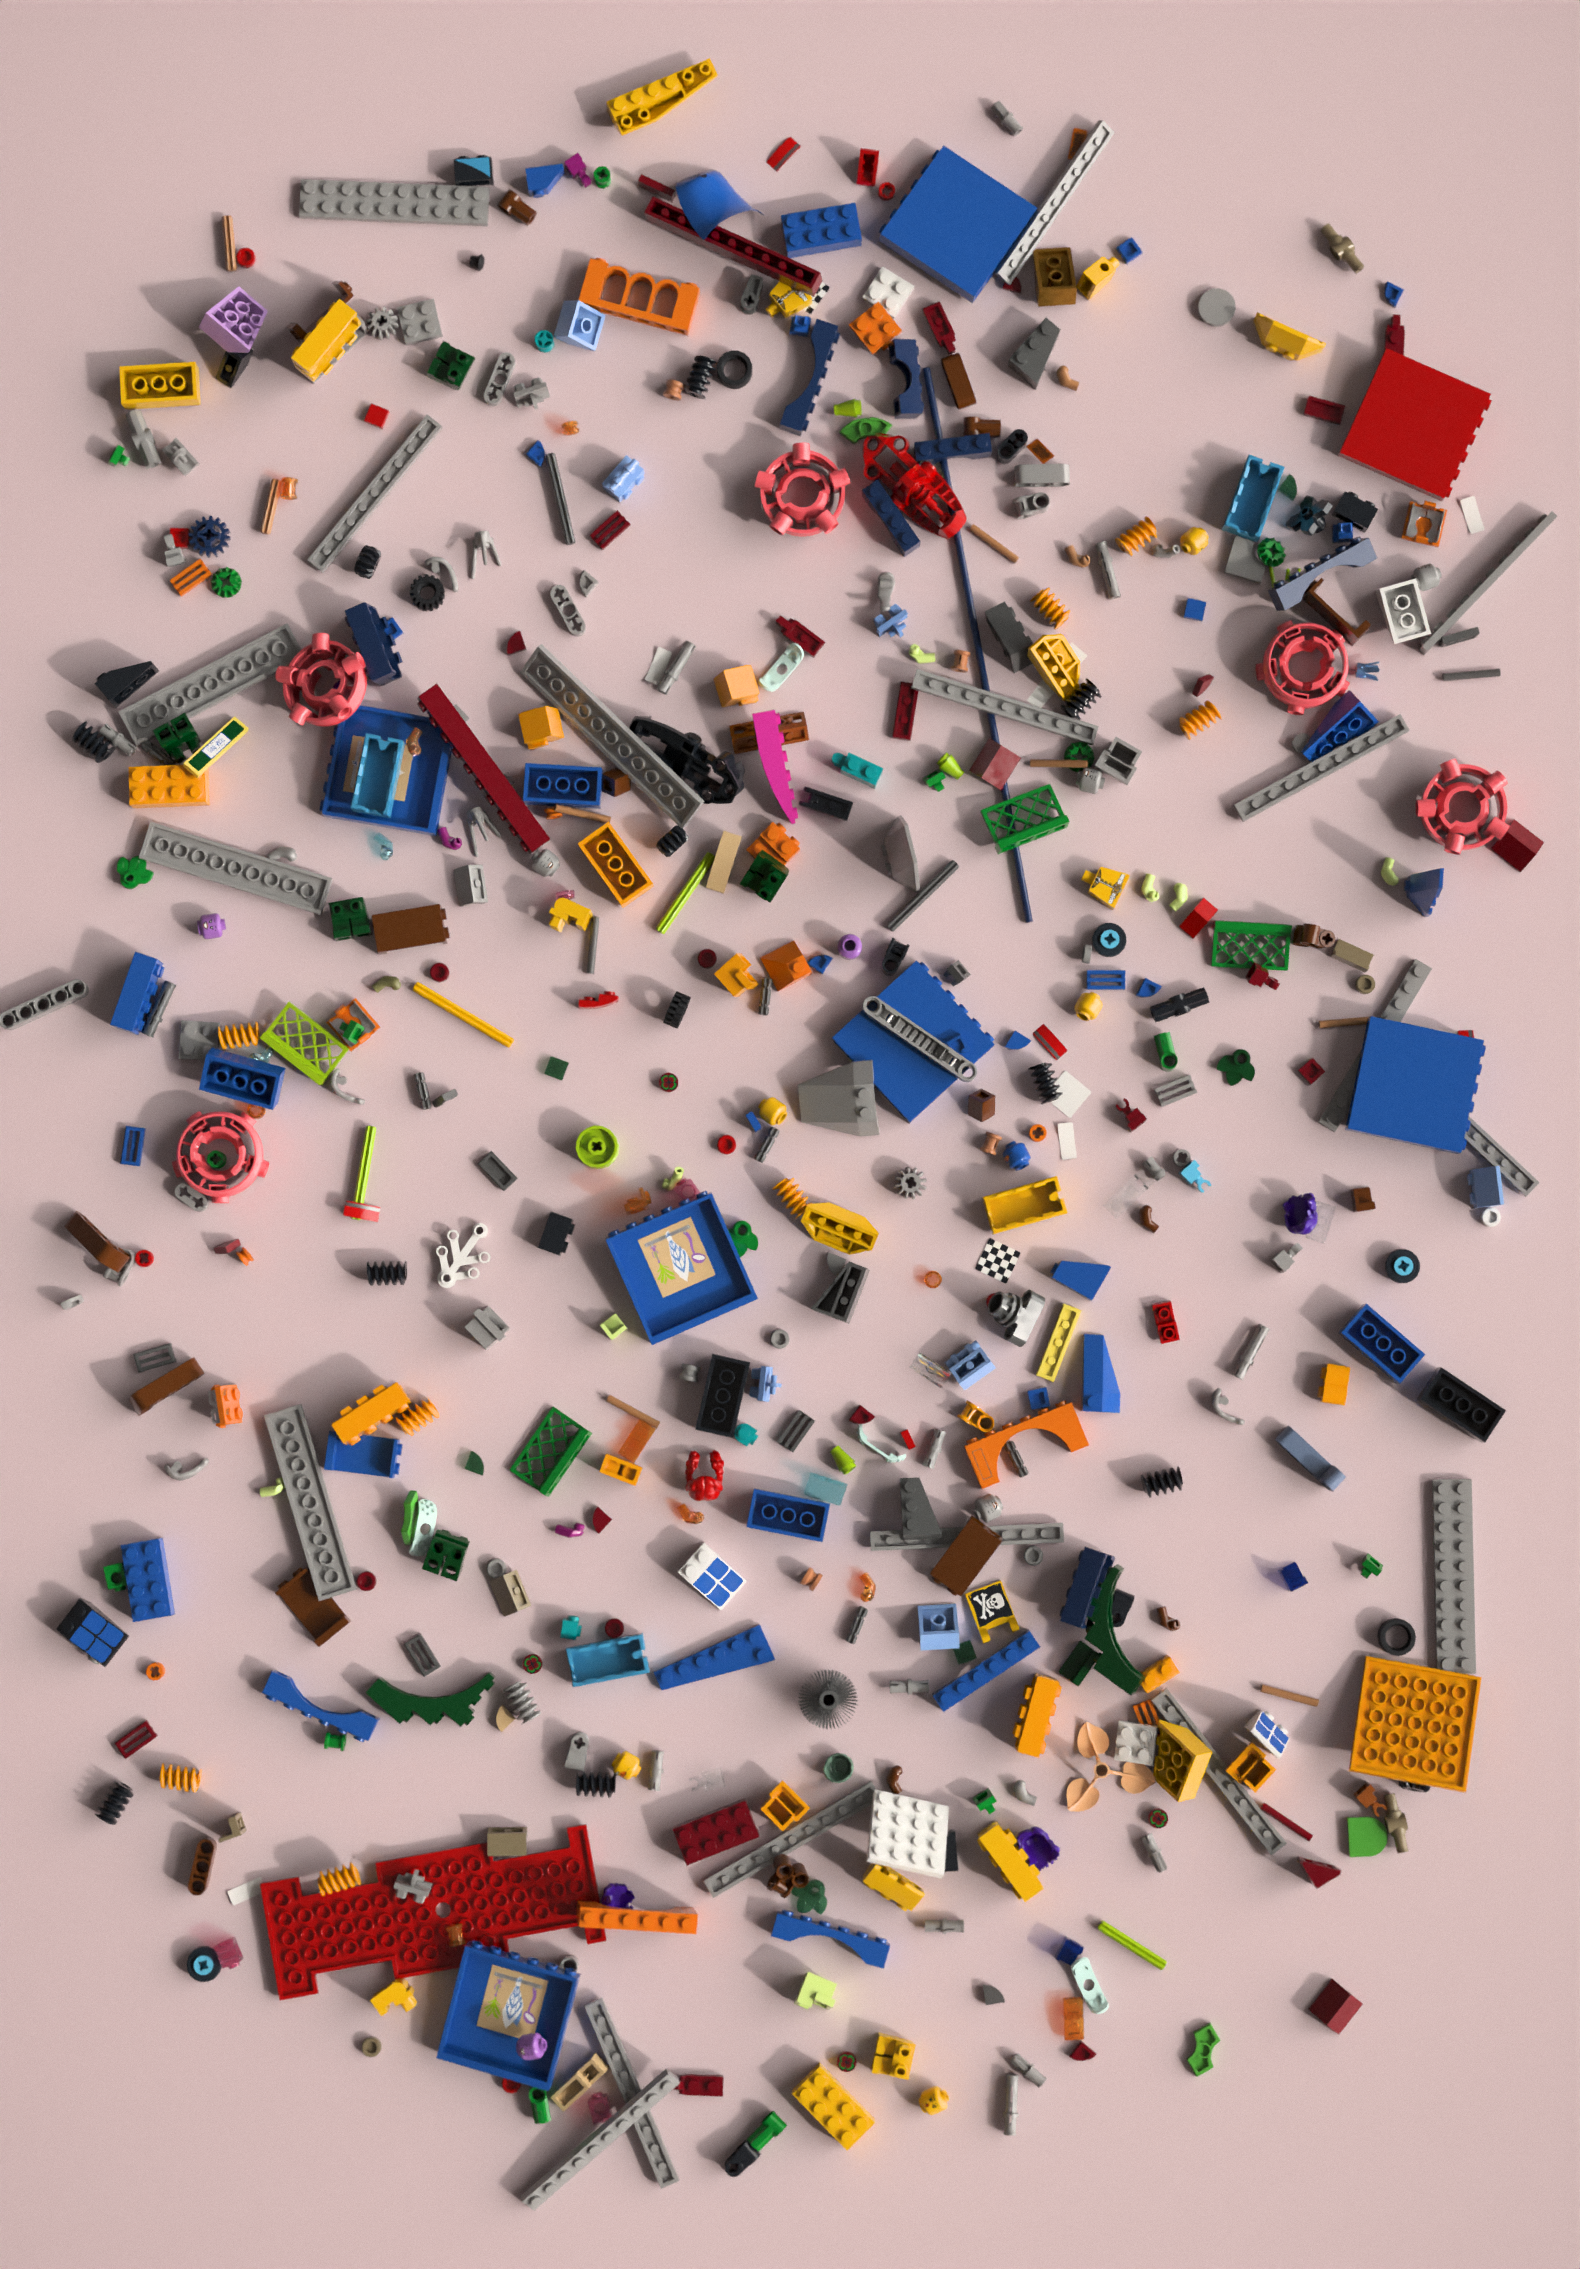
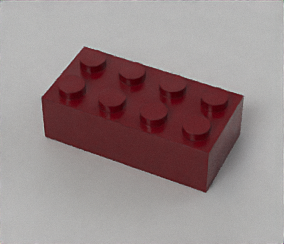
M746 1798L673 1826V1832L687 1866L760 1836Z

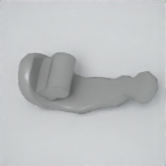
M441 557L428 558L425 561V565L432 564L431 569L435 574H439L441 571L440 563L447 568L451 577L452 589L454 592H457L458 583L452 566Z
M883 572L879 575L877 582L878 598L880 600V610L889 611L890 596L894 589L895 578L890 572Z
M335 1069L330 1079L333 1091L347 1101L364 1104V1099L347 1095L339 1089L337 1084L344 1085L348 1079L345 1076H338L340 1070Z
M1217 1388L1212 1394L1214 1410L1222 1418L1243 1425L1245 1420L1230 1416L1220 1410L1218 1404L1227 1405L1229 1400L1224 1395L1220 1396L1222 1390Z
M204 1458L199 1465L185 1473H179L183 1467L178 1461L174 1462L171 1468L169 1464H166L164 1469L171 1478L178 1481L186 1480L207 1466L209 1459Z

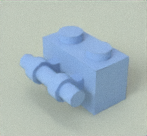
M626 455L604 480L602 487L619 502L623 499L626 500L632 493L631 489L635 485H640L644 480V469L638 465L639 462L634 458L632 460Z
M976 1340L971 1344H966L963 1350L957 1354H952L951 1358L945 1362L964 1390L996 1368Z

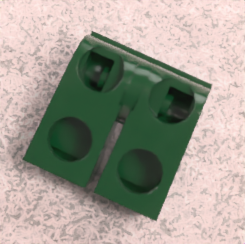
M443 340L436 358H434L427 371L428 378L459 390L475 357L450 346L449 343Z
M185 713L170 720L174 730L168 722L153 730L161 747L165 748L169 756L178 764L186 759L184 751L190 749L191 753L194 754L201 748V740Z
M761 850L741 880L740 885L745 888L749 887L759 897L771 903L789 875V869Z
M363 897L329 903L335 941L353 939V935L355 938L372 935L367 907Z
M444 1529L441 1531L437 1530L430 1544L422 1569L438 1575L443 1566L440 1576L457 1582L462 1572L463 1562L470 1541L463 1536H453ZM428 1563L437 1565V1567H431ZM446 1569L451 1570V1571L456 1572V1573H455V1574H450V1573L447 1572Z

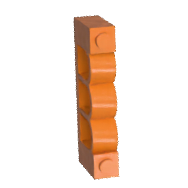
M590 258L579 301L604 314L688 336L700 296V288L691 282L681 283V286H679L676 282L667 279L655 284L654 279L646 273H636L630 277L626 269L620 266L609 267V263H606L604 259ZM614 275H620L626 280V287L620 305L601 300L607 279ZM638 282H645L652 287L646 312L626 306L633 285ZM663 289H671L678 296L672 318L652 313L656 296Z

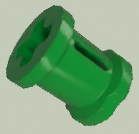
M600 166L594 171V181L596 186L601 189L609 187L611 184V174L607 167Z
M214 1150L208 1154L207 1162L212 1167L219 1169L226 1165L227 1158L224 1153ZM216 1155L221 1158V1161H218L217 1164L213 1161Z
M327 1732L324 1749L336 1748L344 1752L347 1735H334Z

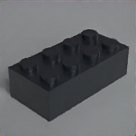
M712 1354L695 1430L730 1438L734 1437L750 1362Z
M1437 1367L1416 1399L1482 1443L1487 1441L1506 1412L1505 1409L1442 1367Z

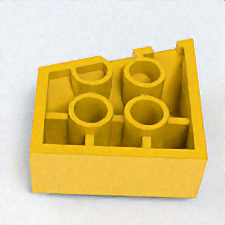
M1159 1720L1160 1737H1157L1156 1740L1159 1748L1158 1756H1155L1153 1773L1155 1781L1177 1802L1193 1799L1199 1788L1212 1751L1188 1728Z
M870 1863L862 1876L864 1885L872 1890L876 1889L881 1892L880 1895L889 1901L890 1899L897 1902L896 1905L904 1911L907 1909L912 1911L925 1895L923 1888L888 1866Z

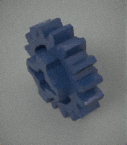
M203 516L202 522L196 520L197 526L190 527L194 532L189 533V537L193 538L189 542L191 545H195L193 547L194 551L199 550L200 556L206 553L208 558H210L211 554L218 557L217 552L219 551L224 553L222 548H228L229 545L226 541L231 540L230 536L227 535L230 533V530L228 528L224 529L227 526L226 523L222 522L220 524V518L217 517L214 521L212 516H209V520H206ZM215 526L218 527L222 533L216 532ZM212 533L214 537H210V540H208L206 537H209ZM198 540L204 542L205 548L198 543Z

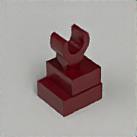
M1255 962L1245 976L1248 983L1254 986L1261 987L1265 983L1270 988L1277 990L1280 985L1277 979L1268 976L1269 972L1266 968Z
M1124 1098L1123 1102L1126 1104V1107L1120 1108L1116 1104V1109L1126 1115L1125 1119L1129 1123L1127 1128L1132 1133L1146 1122L1147 1118L1138 1108L1132 1111L1128 1100Z

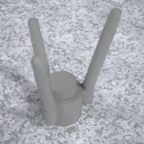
M479 531L474 534L475 540H472L471 579L475 578L477 547L479 550H482L484 565H487L486 549L490 545L498 566H501L494 540L490 538L488 531Z
M481 807L469 810L467 812L468 819H466L469 825L475 857H478L473 824L479 827L485 841H488L482 825L485 821L498 837L501 836L488 818L486 811L482 812Z

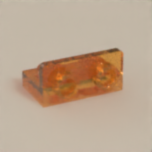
M640 1187L639 1191L642 1199L639 1200L638 1197L627 1200V1204H623L628 1216L650 1209L649 1204L652 1201L648 1190L644 1191L643 1187Z

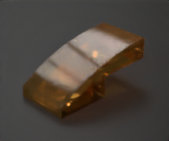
M639 1419L618 1454L635 1463L656 1429Z
M1063 1998L1064 2040H1084L1083 1998Z

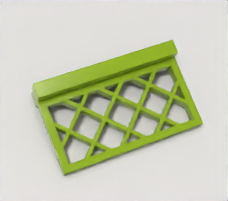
M290 1001L267 1031L260 1037L261 1040L318 1085L325 1084L329 1075L349 1050L346 1045ZM289 1008L296 1012L297 1020L287 1021L286 1012ZM308 1021L311 1024L312 1032L302 1033L300 1022ZM297 1022L298 1034L289 1035L287 1023ZM284 1024L285 1035L278 1036L273 1032L276 1025ZM323 1033L326 1036L327 1044L317 1045L315 1034ZM312 1034L313 1045L303 1047L302 1035ZM299 1036L300 1047L293 1048L290 1045L289 1037ZM330 1045H338L343 1049L339 1056H331ZM327 1046L328 1057L318 1058L317 1047ZM314 1047L315 1059L308 1060L304 1055V1049ZM329 1059L330 1068L325 1073L319 1067V1060Z

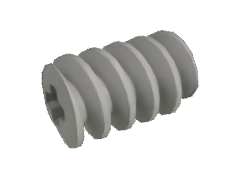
M521 1681L505 1688L503 1692H510L506 1698L513 1699L510 1706H517L513 1711L514 1713H520L517 1720H524L523 1723H526L539 1716L541 1711H534L538 1705L531 1704L534 1697H527L531 1692L530 1690H524L527 1683H520Z

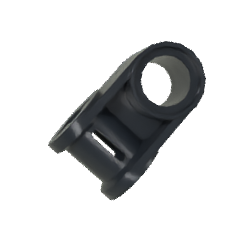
M895 938L891 939L881 965V970L885 975L893 976L896 974L910 947L909 944L904 945L895 941ZM893 962L895 969L887 970L885 963Z
M1116 1589L1113 1594L1112 1615L1118 1613L1117 1617L1120 1620L1119 1622L1115 1621L1113 1627L1123 1625L1135 1598L1134 1595Z
M748 2140L740 2144L725 2161V2171L730 2177L739 2176L761 2155ZM730 2163H737V2170H730Z

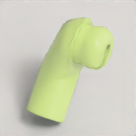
M1146 874L1141 891L1148 901H1157L1159 893L1152 887L1155 876Z
M676 1167L671 1180L664 1179L662 1188L668 1189L667 1191L673 1190L682 1179L683 1168Z
M276 1478L277 1485L261 1487V1497L274 1496L285 1489L283 1478Z

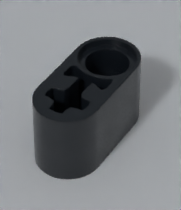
M1022 429L1014 430L999 445L996 454L997 460L1002 464L1010 463L1025 448L1028 440L1027 433ZM1021 437V438H1022V442H1021V441H1018V442L1015 444V446L1013 447V444L1015 443V439H1016V438L1019 439V438ZM1008 450L1011 455L1004 457L1000 452Z

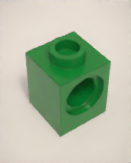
M124 1563L103 1567L108 1590L114 1589V1592L126 1590L127 1582ZM115 1572L120 1573L122 1576L119 1583L113 1580Z

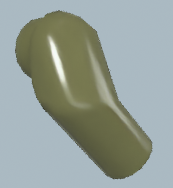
M383 976L372 987L377 993L385 987H392L393 990H398L401 987V982H399L397 977Z

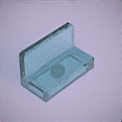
M811 1472L804 1494L840 1506L848 1484Z

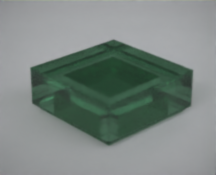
M551 1056L544 1074L563 1081L569 1063Z
M970 1640L959 1643V1648L953 1649L958 1665L977 1659Z

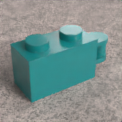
M835 753L832 756V763L841 768V774L873 789L876 788L883 773L882 767L852 753H848L847 756Z

